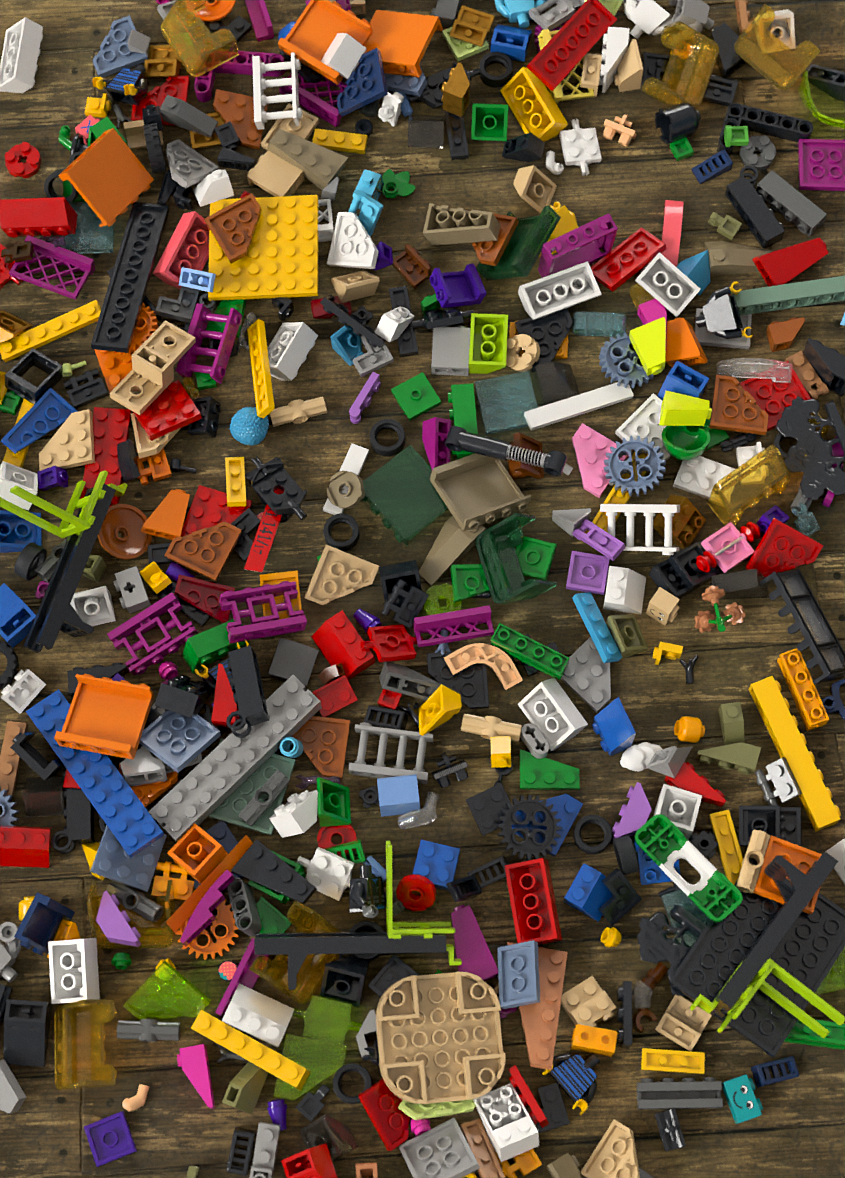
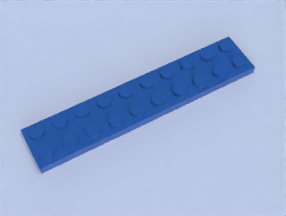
M58 689L28 709L26 713L128 856L132 858L164 836V833L107 755L58 745L54 737L56 731H62L70 708V704Z

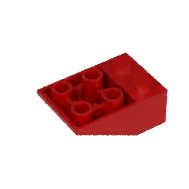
M327 1144L309 1148L281 1160L287 1178H337Z

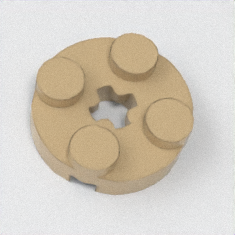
M518 334L513 338H509L507 340L506 365L518 372L530 370L534 362H537L539 359V344L527 334ZM521 349L525 350V353L522 354V357H520L519 355Z

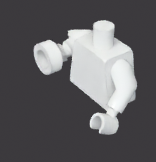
M623 0L625 15L636 24L630 32L636 39L643 32H646L649 36H657L669 31L674 26L677 27L673 24L674 15L672 17L655 1Z

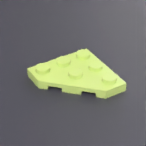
M474 1099L430 1104H414L403 1100L398 1109L412 1119L420 1120L471 1112L476 1105Z

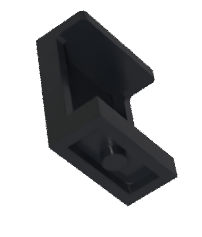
M34 731L24 732L23 734L19 733L12 740L14 744L10 748L44 781L54 778L64 767L61 760L56 759L50 763L29 743L36 734Z

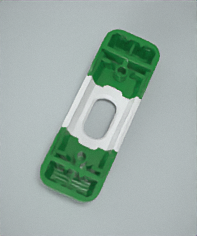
M661 814L655 815L638 829L635 834L637 845L709 919L721 922L739 907L742 902L741 892L685 838L684 834L666 816ZM678 859L687 860L699 872L701 876L700 881L693 885L687 883L674 869V863Z

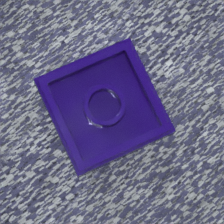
M124 1111L84 1126L96 1167L137 1152Z

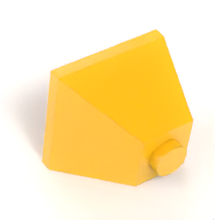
M441 685L418 709L419 734L424 736L450 720L454 714L459 713L462 707L461 695Z

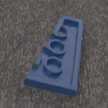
M50 388L4 436L1 442L16 454L62 425L71 413L78 411Z

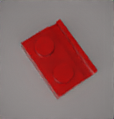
M346 675L312 692L321 702L322 708L319 711L322 717H327L358 701Z

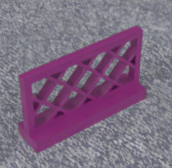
M298 74V79L301 80V84H298L299 105L337 127L343 116L339 114L338 109L334 108V105H337V100L332 101V96L343 93L347 85L343 82L337 85L324 76L322 77L326 80L325 82L304 83V78ZM292 85L280 86L279 93L282 95L292 94ZM327 86L328 91L318 92L317 87ZM330 86H338L340 90L330 91ZM315 87V92L313 93L305 90V88ZM329 96L330 101H323L319 97Z
M27 235L25 242L31 241L33 243V253L36 257L33 260L15 262L9 272L10 276L76 300L90 274L93 275L95 271L94 259ZM48 258L52 261L51 264L42 266L40 260ZM38 261L40 267L30 270L28 264ZM63 264L68 266L69 269L59 272L57 266ZM26 265L27 272H16L19 267ZM55 268L56 274L46 276L45 270ZM77 271L85 272L82 277L76 279L73 274ZM43 272L44 278L37 280L32 276L33 274ZM71 274L73 280L63 283L61 277ZM59 278L61 284L50 285V280ZM73 284L77 287L74 293L66 291L65 288Z

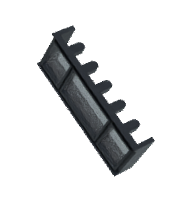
M800 569L781 573L773 572L759 582L761 586L776 584L777 589L769 594V598L777 600L781 596L783 597L786 606L779 610V616L785 617L791 613L796 621L788 627V633L795 634L801 631L805 640L797 645V650L804 651L810 647L814 657L806 662L807 668H814L817 665L821 667L824 674L813 681L814 685L844 677L845 652Z

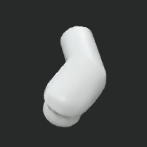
M548 151L546 153V168L553 174L559 175L563 171L564 166L555 162V152Z

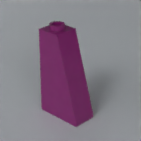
M463 904L454 908V912L451 913L452 927L455 928V933L453 934L456 958L462 960V965H458V972L477 975L484 982L498 976V968L470 905L465 907Z

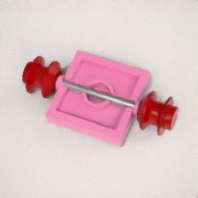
M730 522L702 541L701 545L706 551L703 552V556H697V567L701 571L709 572L710 567L715 568L718 565L725 574L754 553L749 543H752L754 538L758 539L760 537L759 526L756 523L747 522L746 526L740 527L739 532Z

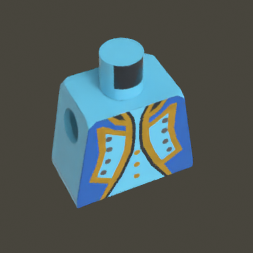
M364 170L355 190H361L377 201L384 185L382 176L378 173ZM362 201L359 202V205H358V208H357V209H359V210L362 209V206H363V202H362Z

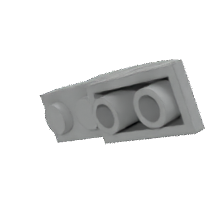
M259 1122L250 1178H273L280 1125Z

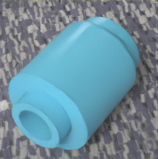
M285 737L280 742V751L287 757L297 758L303 752V744L296 738Z

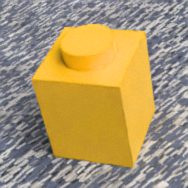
M510 736L491 737L492 768L511 767Z

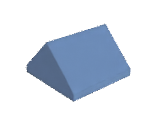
M417 774L377 779L381 817L421 812Z

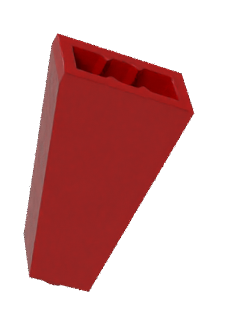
M815 238L754 257L752 260L769 287L787 283L829 252L826 249L825 242L820 238Z

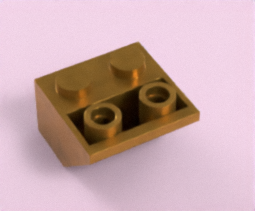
M458 62L456 67L451 69L448 82H444L441 92H443L441 101L443 102V110L463 117L470 104V83L462 63Z
M670 495L665 504L680 505V512L674 513V516H672V543L685 549L690 546L706 522V519L687 497ZM658 513L653 520V527L662 537H664L665 516H663V513Z

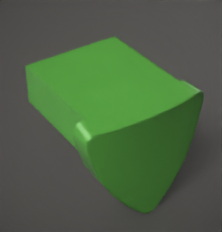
M726 125L724 130L725 146H748V126Z

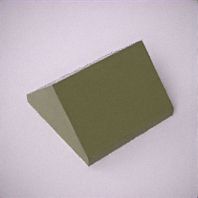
M634 614L611 615L608 617L606 625L622 655L620 660L648 650Z

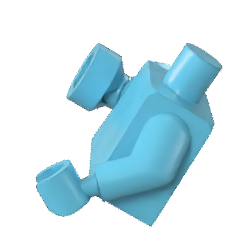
M534 0L494 1L497 11L505 18H508L510 23L519 22L520 28H527L530 25L529 20H532L528 11L533 7H538L547 0H536L535 2Z

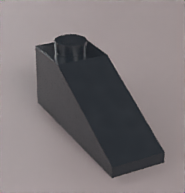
M811 64L802 74V79L834 99L845 101V72Z

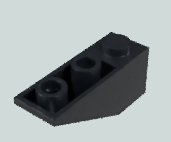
M113 663L111 666L106 667L94 665L88 669L75 667L73 670L67 671L69 695L72 698L74 697L78 685V680L75 677L76 674H90L95 678L102 679V677L112 679L117 673L120 676H124L129 673L126 664L123 665V663Z

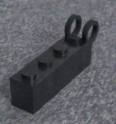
M745 166L740 171L739 179L727 185L725 195L761 247L766 249L782 240L785 229L782 223L776 220L773 210L767 207L763 196L755 190L758 177L757 169L753 166ZM745 170H751L755 173V176L750 173L743 174V172Z
M251 645L228 652L230 660L227 661V664L233 675L230 677V680L236 693H233V697L239 710L232 712L227 717L226 723L232 730V733L238 738H244L249 735L253 725L269 721L257 654ZM239 716L240 719L236 720L231 726L232 718ZM246 724L248 725L247 730L244 733H236V731L241 730Z
M64 788V799H67V807H64L63 813L64 819H67V826H64L63 831L56 832L52 837L53 847L62 854L72 852L75 844L94 843V807L83 791L78 788ZM67 837L69 839L68 844L65 847H59V841Z

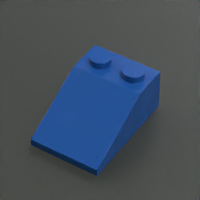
M0 510V553L20 552L29 543H35L42 547L41 527L10 511ZM30 512L41 518V513Z
M618 697L594 717V723L592 724L595 734H599L602 739L600 744L603 751L608 752L609 756L631 747L636 734Z

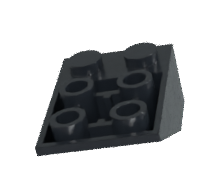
M809 338L803 354L822 382L827 385L828 389L843 397L845 393V356L836 349L828 348L822 345L820 341Z
M180 674L161 683L155 706L193 718L197 716L213 691L209 689L204 681L194 682L190 680L191 677Z
M7 999L4 1017V1060L8 1065L45 1067L52 1012L51 1003Z

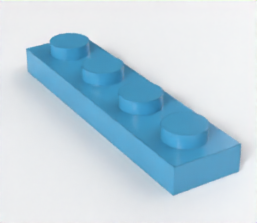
M591 592L575 594L572 599L603 663L619 661L622 655Z

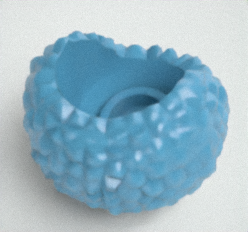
M245 407L237 411L232 417L229 429L234 439L242 444L253 446L259 444L266 437L269 419H267L268 416L265 418L258 417L256 407Z

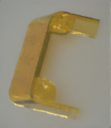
M168 880L166 896H160L155 900L156 903L164 907V913L156 923L151 922L133 910L118 908L120 912L124 910L131 921L127 922L130 928L135 927L141 935L138 939L141 943L139 947L113 943L108 940L96 921L102 896L97 894L96 881H91L87 908L92 938L97 939L98 948H167L172 945L174 931L166 923L175 913L172 880Z

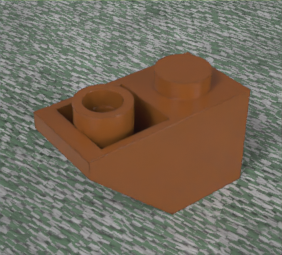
M793 317L788 321H775L768 325L766 335L771 352L790 349L803 328L804 317Z

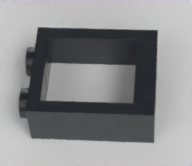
M32 348L5 374V387L35 405L50 388H53L62 379V366ZM33 365L49 374L38 387L21 378Z

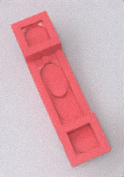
M665 200L662 242L666 244L667 249L661 254L677 267L683 202Z

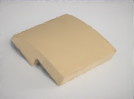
M675 995L655 1030L691 1052L712 1014H708L698 1005L692 1011L690 1009L692 1001L684 996Z

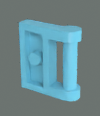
M354 190L353 200L348 212L355 214L359 202H363L358 218L368 235L371 236L383 205L361 190Z

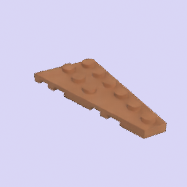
M507 942V946H508V945L516 944V943ZM538 947L540 1003L519 1006L531 1067L552 1069L568 953L565 951Z

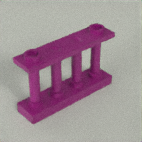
M197 303L187 332L196 338V342L179 359L175 371L186 379H191L193 372L207 373L217 383H222L238 328L242 322V315L235 308L230 309L229 315L212 314L206 306ZM209 321L226 323L223 332L207 331V324ZM203 338L221 340L218 350L202 348ZM197 356L215 357L213 366L195 364Z

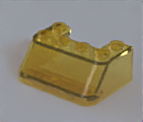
M177 0L161 24V31L191 76H201L239 55L236 38L231 31L220 29L211 34L196 13L205 8L206 0Z
M764 3L736 40L734 49L741 58L778 89L787 90L821 50L810 41H803L794 51L791 50L767 29L774 21L775 13L772 8Z
M677 21L664 26L661 34L662 44L672 50L663 79L660 81L654 77L648 78L644 82L642 92L664 104L676 105L686 102L693 105V107H697L701 104L719 53V47L715 41L683 22Z
M774 444L770 445L720 479L713 486L708 505L725 526L730 522L733 525L737 524L742 519L741 515L744 513V510L748 507L753 508L762 497L765 496L767 498L774 493L780 494L787 488L786 485L790 481V473L778 448Z
M296 900L288 910L287 919L295 926L292 933L341 932L316 911ZM288 954L277 955L274 960L261 955L255 959L249 970L295 1002L305 1004L311 999L322 982L325 964L335 961L339 954H308L297 973L295 990L288 988Z
M84 999L57 1007L55 1011V1085L58 1090L101 1088L115 1085L117 1072L113 1065H105L104 1063L106 1059V1052L104 1051L106 1036L104 1023L111 1022L116 1014L114 1000Z

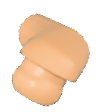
M139 1084L137 1095L124 1099L123 1108L128 1111H134L145 1104L149 1086Z

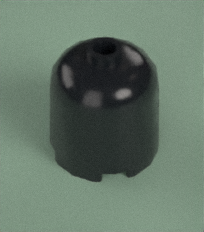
M686 102L661 108L659 112L655 113L656 128H660L662 133L660 139L665 144L695 134L701 120L700 113L696 111L693 105Z

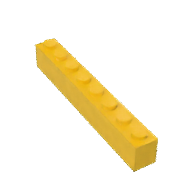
M773 676L751 684L748 690L780 758H785L802 793L799 795V798L815 832L838 823L841 816L840 810L837 805L833 804L831 800L832 793L828 787H825L822 781L824 780L823 774L814 764L815 758L805 745L807 744L803 733H799L797 728L798 722L794 715L791 716L789 703L780 693L781 686L779 682L774 680Z

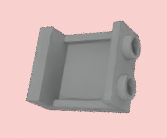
M465 326L433 328L432 375H469L470 328Z

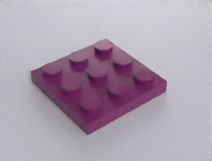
M799 139V190L845 191V140Z

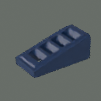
M722 150L692 168L691 171L698 182L702 184L730 171L733 162L727 152ZM700 170H703L706 175L703 176Z
M793 1056L751 1067L757 1088L799 1077ZM784 1063H787L790 1072L789 1075H787ZM776 1065H779L782 1075L781 1077L779 1076V1072ZM768 1067L771 1068L773 1079H771Z

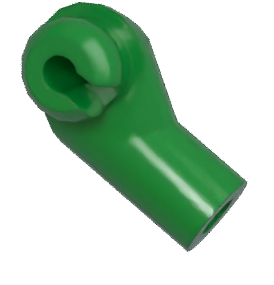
M64 125L59 131V142L71 152V129L69 126Z

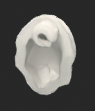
M648 742L633 745L622 754L620 764L622 767L632 771H642L648 768L656 751L662 750L659 745Z

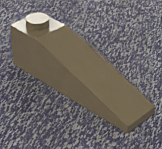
M727 241L704 242L705 251L708 250L710 276L759 272L752 259L773 252L772 250Z

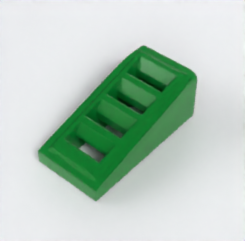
M361 839L325 849L336 855L340 851L342 858L345 859L347 858L344 850H348L350 858L347 860L355 864L366 861ZM353 848H356L358 856L354 857Z

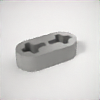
M525 724L520 733L522 741L534 757L539 759L545 758L549 752V743L536 725ZM526 731H528L529 733L533 732V736H531L530 734L526 735ZM537 745L539 746V748L543 747V751L541 749L537 750Z

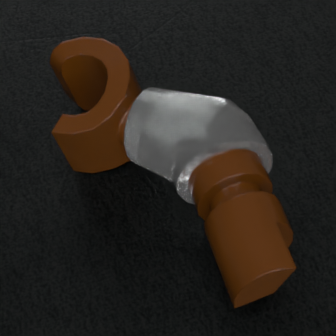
M661 962L654 969H650L647 972V978L644 977L641 981L638 980L632 991L635 1009H638V1012L632 1018V1026L638 1033H643L644 1030L640 1023L642 1016H646L649 1022L657 1021L655 1014L649 1011L648 1008H651V996L654 993L653 989L656 987L654 984H658L668 972V968Z

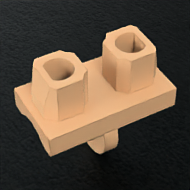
M624 114L622 118L616 116L615 122L605 120L603 137L612 140L615 133H619L621 136L618 143L627 147L631 140L635 139L636 131L627 128H631L633 123L627 121L628 115Z

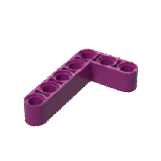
M203 49L199 53L194 84L196 97L200 102H208L212 98L215 73L253 75L252 56H260L261 61L265 64L284 62V58L277 53ZM285 69L266 71V73H263V76L280 77L285 73Z

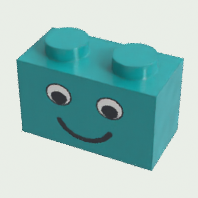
M747 1074L721 1083L735 1124L762 1115L763 1107L759 1098H755L753 1092L755 1085L752 1078H748Z

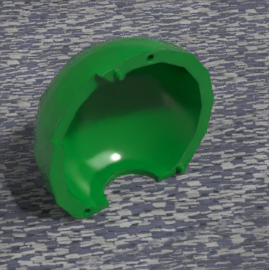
M666 426L662 431V443L666 451L672 457L679 460L698 458L707 450L711 439L709 431L702 428L698 432H691L686 426Z

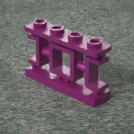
M284 581L276 585L266 584L258 588L248 587L241 591H226L221 594L219 603L222 611L232 610L235 621L227 623L226 629L229 643L245 641L244 639L253 640L304 631L307 624L306 616L303 615V610L293 611L290 599H296L298 595L296 582ZM283 595L284 603L276 604L274 597ZM246 602L247 609L238 611L236 603ZM269 603L272 615L256 618L253 606ZM287 610L288 618L279 619L278 612ZM249 617L251 624L241 626L240 618Z
M173 593L168 594L107 633L115 648L119 650L126 646L133 658L125 664L133 675L143 674L147 667L160 663L164 659L163 657L169 653L177 652L180 646L187 642L188 638L199 634L191 621L184 626L179 621L175 613L183 609ZM168 611L173 619L163 624L159 616ZM159 625L166 637L150 647L143 634ZM178 626L182 634L172 639L168 631ZM136 632L140 640L131 646L126 637ZM145 647L150 655L140 660L136 651Z

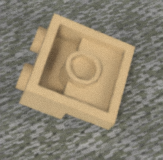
M593 976L565 992L561 997V1004L575 1025L597 1027L598 1022L601 1020L606 1022L615 1015L616 1006L607 993L601 989Z

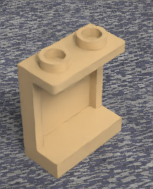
M269 150L260 156L257 165L251 168L247 175L250 186L255 184L275 197L292 196L304 181L301 169Z

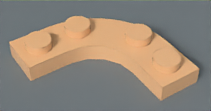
M469 644L444 657L453 675L470 665L484 663L495 671L505 690L523 681L511 658L501 649L489 644Z

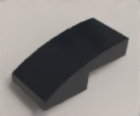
M128 439L118 443V463L124 482L141 476L133 459L138 454L132 440Z

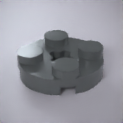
M765 135L749 137L748 146H741L739 152L742 164L744 166H753L757 171L769 168L776 155L774 144ZM755 151H760V152H761L760 156H758L757 154H753V153H754Z

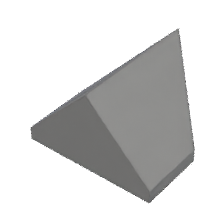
M591 508L553 510L552 521L573 537V531L576 528H580L581 522L584 519H590Z
M672 746L656 751L648 768L675 779L693 746L683 748Z

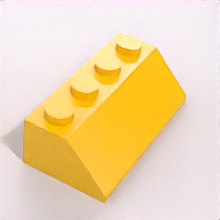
M522 67L500 90L525 134L531 132L545 142L556 137L568 125L545 84L528 68Z

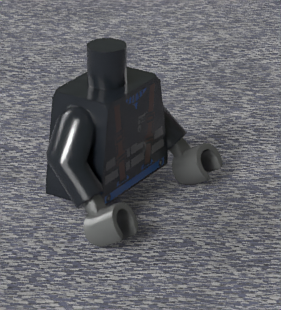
M371 865L359 866L360 878L350 880L349 911L362 912L364 917L374 918L379 914L378 910L386 909V893L384 892L382 877H372ZM400 901L392 903V915H397L404 910V906Z

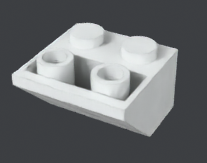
M306 790L299 795L295 793L287 798L288 802L285 805H281L274 810L275 814L269 819L282 838L304 833L317 821V790L311 792Z

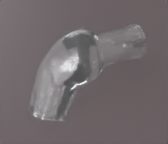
M428 792L422 809L414 810L398 817L400 828L408 829L433 822L437 817L435 810L440 796L436 793Z

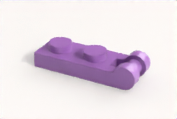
M372 372L351 406L349 414L352 423L358 424L361 421L360 414L365 407L370 405L373 393L379 390L381 386L379 374Z
M584 519L581 522L580 528H576L572 533L578 540H582L612 561L625 549L623 542L587 519Z

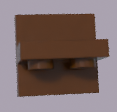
M520 432L513 434L514 441L511 442L512 447L515 446L516 448L518 446L519 448L535 451V453L538 451V453L541 452L542 454V442ZM508 459L509 474L513 480L525 476H531L535 479L544 478L543 468Z

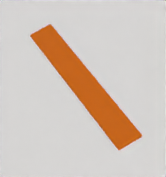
M247 835L243 837L166 921L167 925L174 932L193 914L198 903L214 882L226 870L231 872V869L252 846L253 842Z

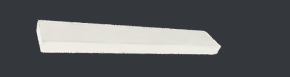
M614 383L526 411L524 416L532 431L631 399L634 394L629 384L625 388L624 383H621L620 386Z

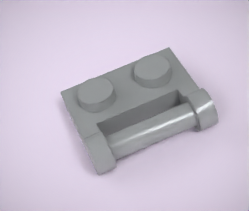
M547 0L538 7L530 9L528 13L544 30L549 29L551 31L570 19L575 14V9L565 0ZM554 4H557L555 7H553L552 9H550V10L547 11L546 13L540 15V13H542L543 11H545V10L548 9L549 7L553 6Z

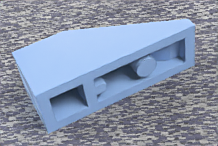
M182 267L179 285L212 292L216 274Z

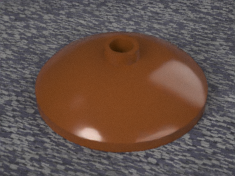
M116 504L109 507L99 531L98 540L110 555L119 559L130 560L139 557L148 549L152 535L141 532V528L147 520L142 511L132 505Z

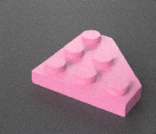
M582 423L572 437L576 460L582 478L583 489L600 498L611 480L606 479L605 475L607 472H604V467H606L604 460L608 459L606 453H612L610 447L616 448L617 446L615 442ZM623 455L619 459L625 461L628 456Z

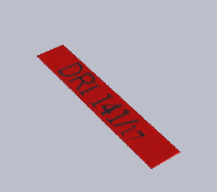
M281 489L274 490V493L280 495L283 494L284 491ZM267 504L244 567L246 570L263 572L282 514L276 515Z

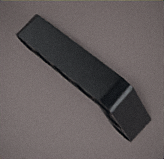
M733 103L727 109L717 152L725 150L728 156L733 152L734 146L726 147L723 145L725 144L724 130L726 125L748 126V131L798 142L799 139L811 138L813 124L808 120Z

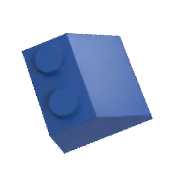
M583 863L563 902L599 922L602 914L598 909L613 895L602 882L606 876Z

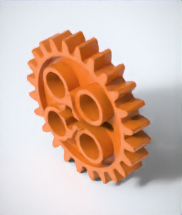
M144 303L142 304L131 346L127 353L128 356H130L131 351L135 352L159 328L154 311H151L149 306L145 307Z
M226 898L216 907L218 913L215 917L216 919L212 922L213 926L210 927L217 942L214 943L208 930H203L186 947L183 945L182 949L190 948L189 955L195 951L196 958L203 954L204 960H207L208 955L211 954L212 959H215L217 952L220 956H223V949L229 952L230 948L228 945L236 944L232 939L233 937H239L235 933V930L239 929L235 926L233 911L230 910L232 908L231 904L225 905ZM190 917L180 927V930L175 932L176 935H183ZM220 925H224L227 930L226 934L222 937L216 934V929ZM205 934L208 937V943L205 946H200L198 938Z

